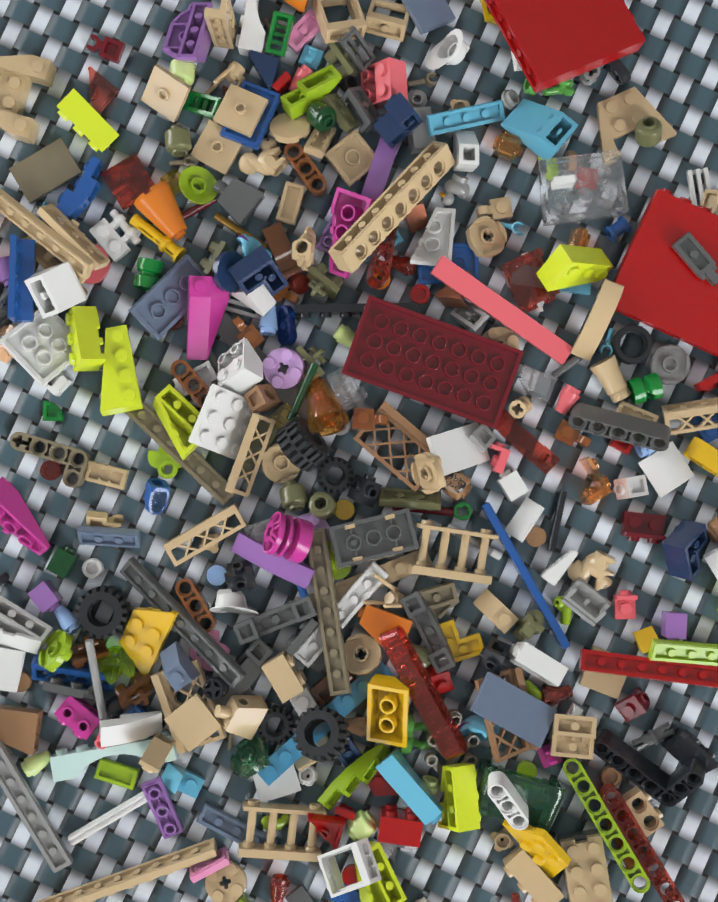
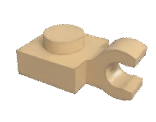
M510 196L490 199L488 201L489 206H479L476 209L477 218L491 215L492 219L497 221L513 217Z
M88 510L86 513V526L121 528V523L124 522V516L120 514L108 517V513Z

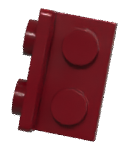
M623 511L621 535L627 536L629 541L639 542L640 538H647L648 543L660 544V540L666 539V536H664L666 516Z

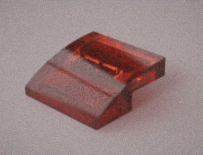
M136 153L101 173L123 211L134 205L135 200L143 192L146 195L151 191L149 188L155 185Z

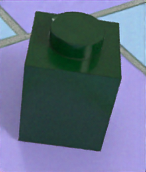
M71 546L57 547L46 569L63 579L68 578L80 555L76 554L77 550Z

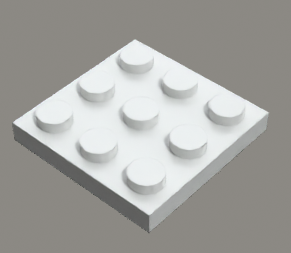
M38 309L34 312V322H21L0 338V344L41 387L70 365L69 353H72L71 345L67 343V334L70 333L69 326H66V323L57 314L43 319Z
M212 384L188 442L235 460L252 415L245 398Z

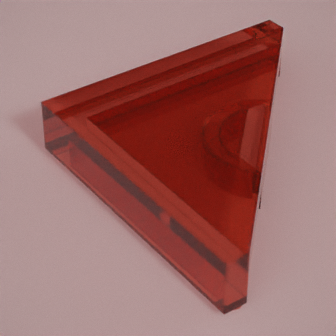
M89 67L91 104L101 114L119 93V90L92 67Z

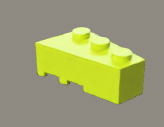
M74 88L57 105L60 109L57 113L65 121L69 119L75 125L73 129L81 137L85 135L90 140L88 144L96 152L98 150L104 152L120 136Z
M560 244L536 274L546 290L553 291L601 281L607 277L608 272L614 266L602 249Z
M73 306L65 315L66 326H69L70 331L67 334V343L71 345L72 353H69V363L73 365V372L99 371L107 358L106 354H101L100 345H103V338H99L98 329H100L97 308L96 306Z
M168 384L155 396L152 406L180 457L184 460L198 447V445L190 443L188 440L200 412L176 389Z
M463 762L442 766L441 791L444 792V799L440 804L444 809L442 820L438 821V827L458 833L480 829L481 815L478 807L479 793L476 785L477 771L475 764Z
M369 841L382 879L359 888L360 901L404 902L407 898L380 842ZM354 859L357 881L359 882L362 881L356 861Z

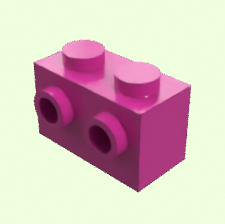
M68 696L54 713L57 716L58 722L64 726L68 725L73 730V734L79 739L87 740L99 726L98 710L82 698Z

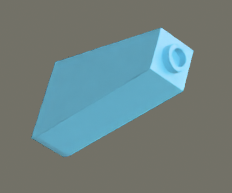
M397 748L380 761L375 768L425 825L430 822L435 824L442 818L441 813L444 808Z

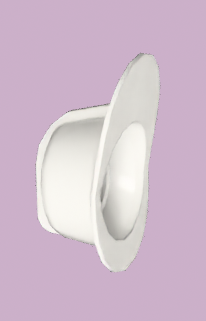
M460 29L452 30L429 52L425 61L426 67L429 70L439 69L445 64L457 65L463 60L470 47L463 40V32Z
M231 589L218 590L215 607L209 609V611L216 613L259 615L257 611L248 609L246 598L242 592H232Z

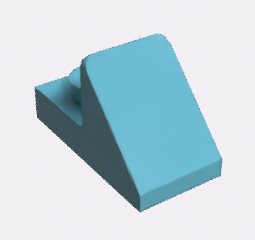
M168 762L161 777L164 785L174 794L178 790L195 799L206 779L172 762Z

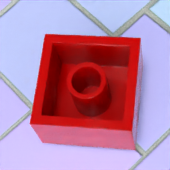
M390 803L385 804V806L381 805L377 827L378 842L420 848L423 822L409 806L406 809L397 808V805Z

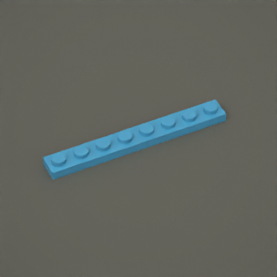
M381 661L380 667L369 675L358 676L350 683L351 693L337 695L324 707L339 712L345 718L367 698L368 683L375 673L391 676V671ZM327 722L320 723L313 732L315 744L330 731V726ZM296 733L255 769L268 786L303 756L301 754L302 751L296 748L298 743L293 741Z

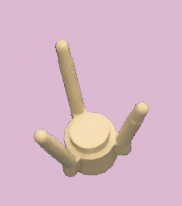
M233 61L213 81L214 84L204 94L209 95L225 79L230 83L237 82L236 86L241 87L243 80L246 79L243 76L245 69L241 64Z
M374 573L373 576L391 589V591L385 594L383 601L365 600L363 603L367 605H383L384 608H403L400 599L405 596L399 592V587L393 586L384 578Z

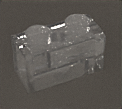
M342 367L326 375V378L343 412L346 413L366 403L365 398L368 396L363 386H358L355 378L341 374Z

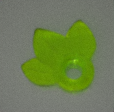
M120 646L110 647L108 649L109 656L97 659L99 673H104V677L110 685L114 684L122 674L127 677H134L135 664L132 659L126 656L125 650ZM118 653L119 656L113 657L112 654Z

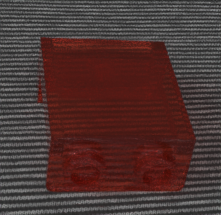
M541 247L499 267L518 309L521 311L526 309L527 313L538 308L537 304L542 301L547 304L556 300L555 295L561 293L559 289L547 291L536 274L544 264L541 258L544 255Z

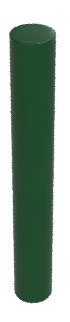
M311 362L288 413V420H292L297 416L319 366L318 364Z

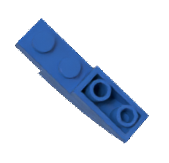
M94 156L86 161L83 175L75 182L74 192L66 188L65 192H62L58 198L57 208L69 220H75L91 204L102 187L96 179L104 164Z

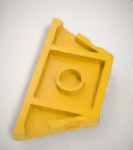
M137 607L133 610L119 643L142 675L151 674L179 613L178 611L165 612L161 611V609L148 610L144 607Z
M506 819L504 820L502 825L517 840L520 847L532 857L533 862L539 865L550 878L556 876L569 865L571 858L546 830L532 827L529 824L523 830H516L510 826Z

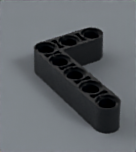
M599 729L596 732L593 753L664 806H675L704 783L707 766L701 759L692 758L668 775L608 729Z

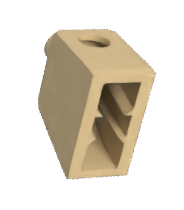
M232 695L226 706L217 705L215 707L214 715L220 718L225 731L252 740L268 711V707L263 696Z

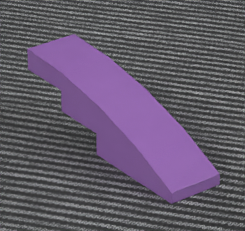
M244 532L238 533L231 551L253 564L307 589L315 572L313 568L303 562L296 563L284 559L283 555L276 557L273 554L264 553L263 541L259 542Z

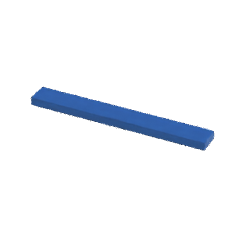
M489 502L481 504L482 511L495 534L499 536V541L539 611L544 615V619L559 646L565 650L570 647L568 639Z

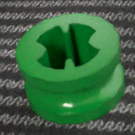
M459 502L454 506L453 514L459 520H467L472 514V508L468 503ZM466 506L468 514L460 517L458 515L460 512H457L458 507Z

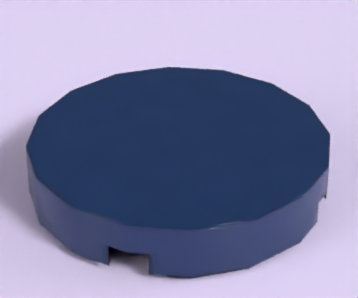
M224 251L214 261L212 271H214L215 277H213V281L221 291L235 292L240 289V286L228 270V268L243 259L242 255L238 252Z

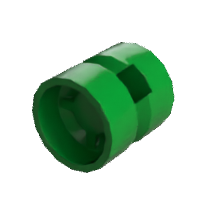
M139 257L136 267L140 273L135 275L133 287L148 291L160 280L158 276L163 273L164 263L150 258Z
M656 372L644 375L643 379L637 377L627 380V387L631 392L629 398L633 405L644 403L647 401V398L655 400L663 397V386Z

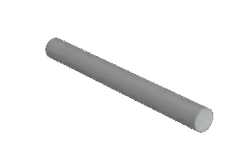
M93 639L85 640L98 716L102 720L107 718L94 642Z

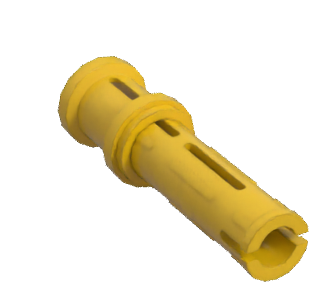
M135 214L131 218L129 224L158 246L159 251L165 252L173 258L172 261L174 263H177L184 256L186 248L180 247L173 239L171 240L139 216V214Z

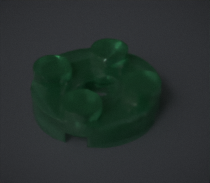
M253 736L252 740L242 739L236 746L238 750L235 755H231L230 765L232 770L244 779L257 774L261 769L266 768L269 763L267 743Z

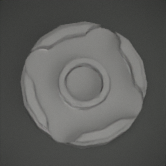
M673 344L663 345L656 349L649 360L650 373L656 372L660 377L661 383L665 385L678 384L684 380L689 374L691 367L688 354L680 346Z

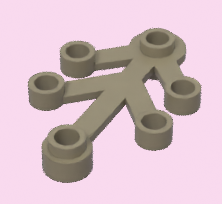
M450 709L445 714V721L449 725L447 748L441 743L436 733L431 732L426 736L427 743L435 747L445 758V765L454 764L455 760L468 748L476 747L480 742L479 737L475 733H469L466 739L456 747L458 726L463 721L462 715L456 709ZM458 717V720L453 723L452 719ZM432 737H436L434 742H430ZM475 737V741L470 743V739ZM428 752L424 756V761L439 774L438 782L441 785L442 765L438 762V758L433 752ZM470 752L464 756V760L460 763L465 762L476 765L478 759ZM430 757H434L433 761L428 762ZM470 757H474L472 762H468Z

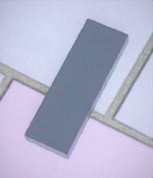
M79 525L77 528L80 545L140 548L141 546L140 529Z

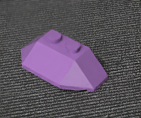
M192 2L188 9L181 12L171 21L162 48L163 53L182 62H206L212 39L204 18L205 7L213 8L212 2Z

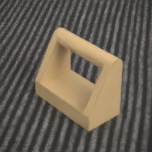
M372 0L366 16L367 26L365 33L403 42L410 15L403 4L387 0ZM375 6L404 13V20L374 12Z

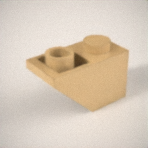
M157 732L138 764L142 765V769L146 772L157 774L176 742Z

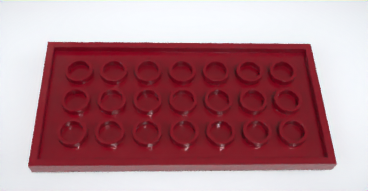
M369 295L341 374L497 429L524 351Z

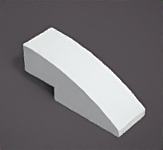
M162 710L122 714L118 719L99 720L101 747L125 744L155 735L157 732H162Z

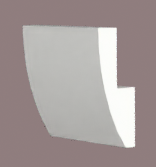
M673 441L669 442L667 450L655 451L649 457L638 462L660 498L694 476Z
M267 755L248 762L260 802L301 791L294 764L268 786L255 769L269 756Z

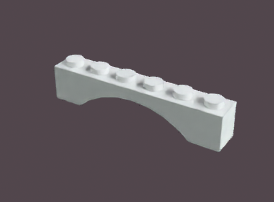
M244 0L243 7L246 9L245 14H241L239 27L242 28L241 33L236 36L235 46L238 47L240 55L249 56L248 52L250 51L264 54L267 36L259 18V0Z

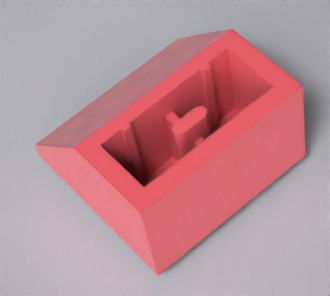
M388 57L371 64L363 73L360 72L361 87L375 109L385 108L384 105L387 104V100L399 92L408 101L406 62Z

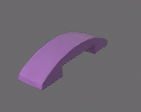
M380 137L361 195L376 200L384 192L400 143L392 149Z

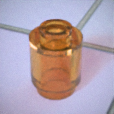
M577 227L571 230L566 245L587 247L591 235L588 234L587 229Z

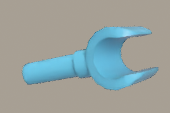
M519 221L513 224L500 222L504 228L512 230L513 233L519 236L524 235L518 231L520 226L526 227L523 223Z
M613 328L609 329L605 344L600 346V354H602L604 347L609 348L607 356L613 353V349L610 346L614 333Z

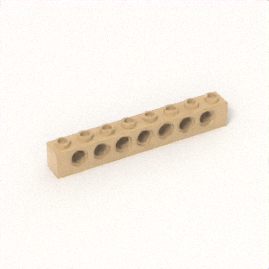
M432 140L328 250L339 270L349 273L357 270L364 260L372 254L378 245L385 240L392 230L398 226L406 215L411 212L419 201L456 163L447 143Z

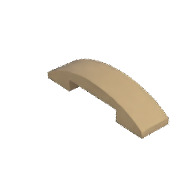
M606 278L604 279L591 312L570 352L571 354L590 361L615 312L624 290L623 285Z

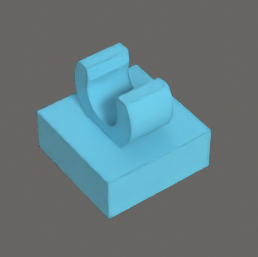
M306 44L299 58L298 65L302 66L304 64L314 72H317L325 53Z

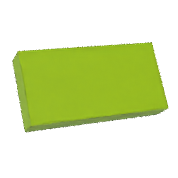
M103 757L99 760L94 778L133 790L140 769Z

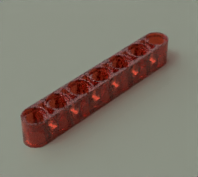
M398 625L381 633L379 636L380 643L402 683L409 688V695L443 757L446 760H450L467 753L468 747L462 733L404 629Z
M612 783L604 784L600 789L601 798L662 901L685 902L618 788ZM609 792L616 793L612 799H607L606 795ZM619 811H626V814L623 817L617 816V813ZM632 828H636V829H637V832H636L635 834H633V835H629V834H628V831H629L630 829H632ZM641 847H648L646 852H639ZM652 865H659L656 870H649ZM663 883H669L667 888H660Z

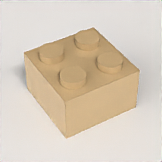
M286 649L267 659L261 666L282 703L303 692L307 680L302 669L298 670L295 666L297 662L295 657L286 652Z

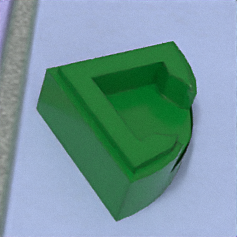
M43 400L42 421H64L62 410L56 404Z

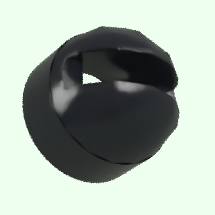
M351 75L343 78L340 82V88L344 93L349 88L358 86L357 80Z

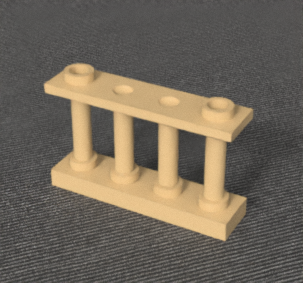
M53 203L39 208L37 214L45 224L94 262L92 270H99L109 264L110 260ZM30 236L25 237V238H22V239H32V240H34V239L31 238ZM36 242V261L44 269L60 264L53 254ZM78 276V280L82 286L85 280L82 277ZM82 286L85 294L87 295L88 291Z
M424 519L421 520V523L415 522L414 526L422 528L418 558L415 560V564L408 563V572L491 585L492 576L486 574L485 564L489 540L499 539L498 535L493 534V530L481 528V531L477 532L433 525L434 521ZM430 530L442 531L438 560L435 566H428L427 562H425ZM450 533L462 534L458 562L454 569H448L447 565H445ZM470 536L481 537L477 568L474 569V572L467 571L465 567Z
M254 798L243 801V811H249L246 840L238 842V857L319 862L317 856L322 855L320 847L315 845L317 830L312 822L309 823L307 844L305 846H297L295 839L298 815H307L308 813L326 815L327 812L324 806L319 803H310L309 805L260 802L259 799ZM257 812H269L267 838L264 844L254 841ZM278 813L290 814L287 843L284 845H276L275 843Z

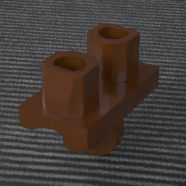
M88 635L83 637L82 643L71 646L73 653L70 660L76 669L84 667L85 662H88L85 640L90 639ZM104 638L93 639L97 663L103 662L105 656H109V650L106 647Z
M136 672L130 677V683L132 684L130 687L127 688L122 683L114 689L115 695L119 699L120 707L125 710L132 704L134 706L139 703L143 706L149 704L147 697L152 694L153 686L148 673L144 676Z

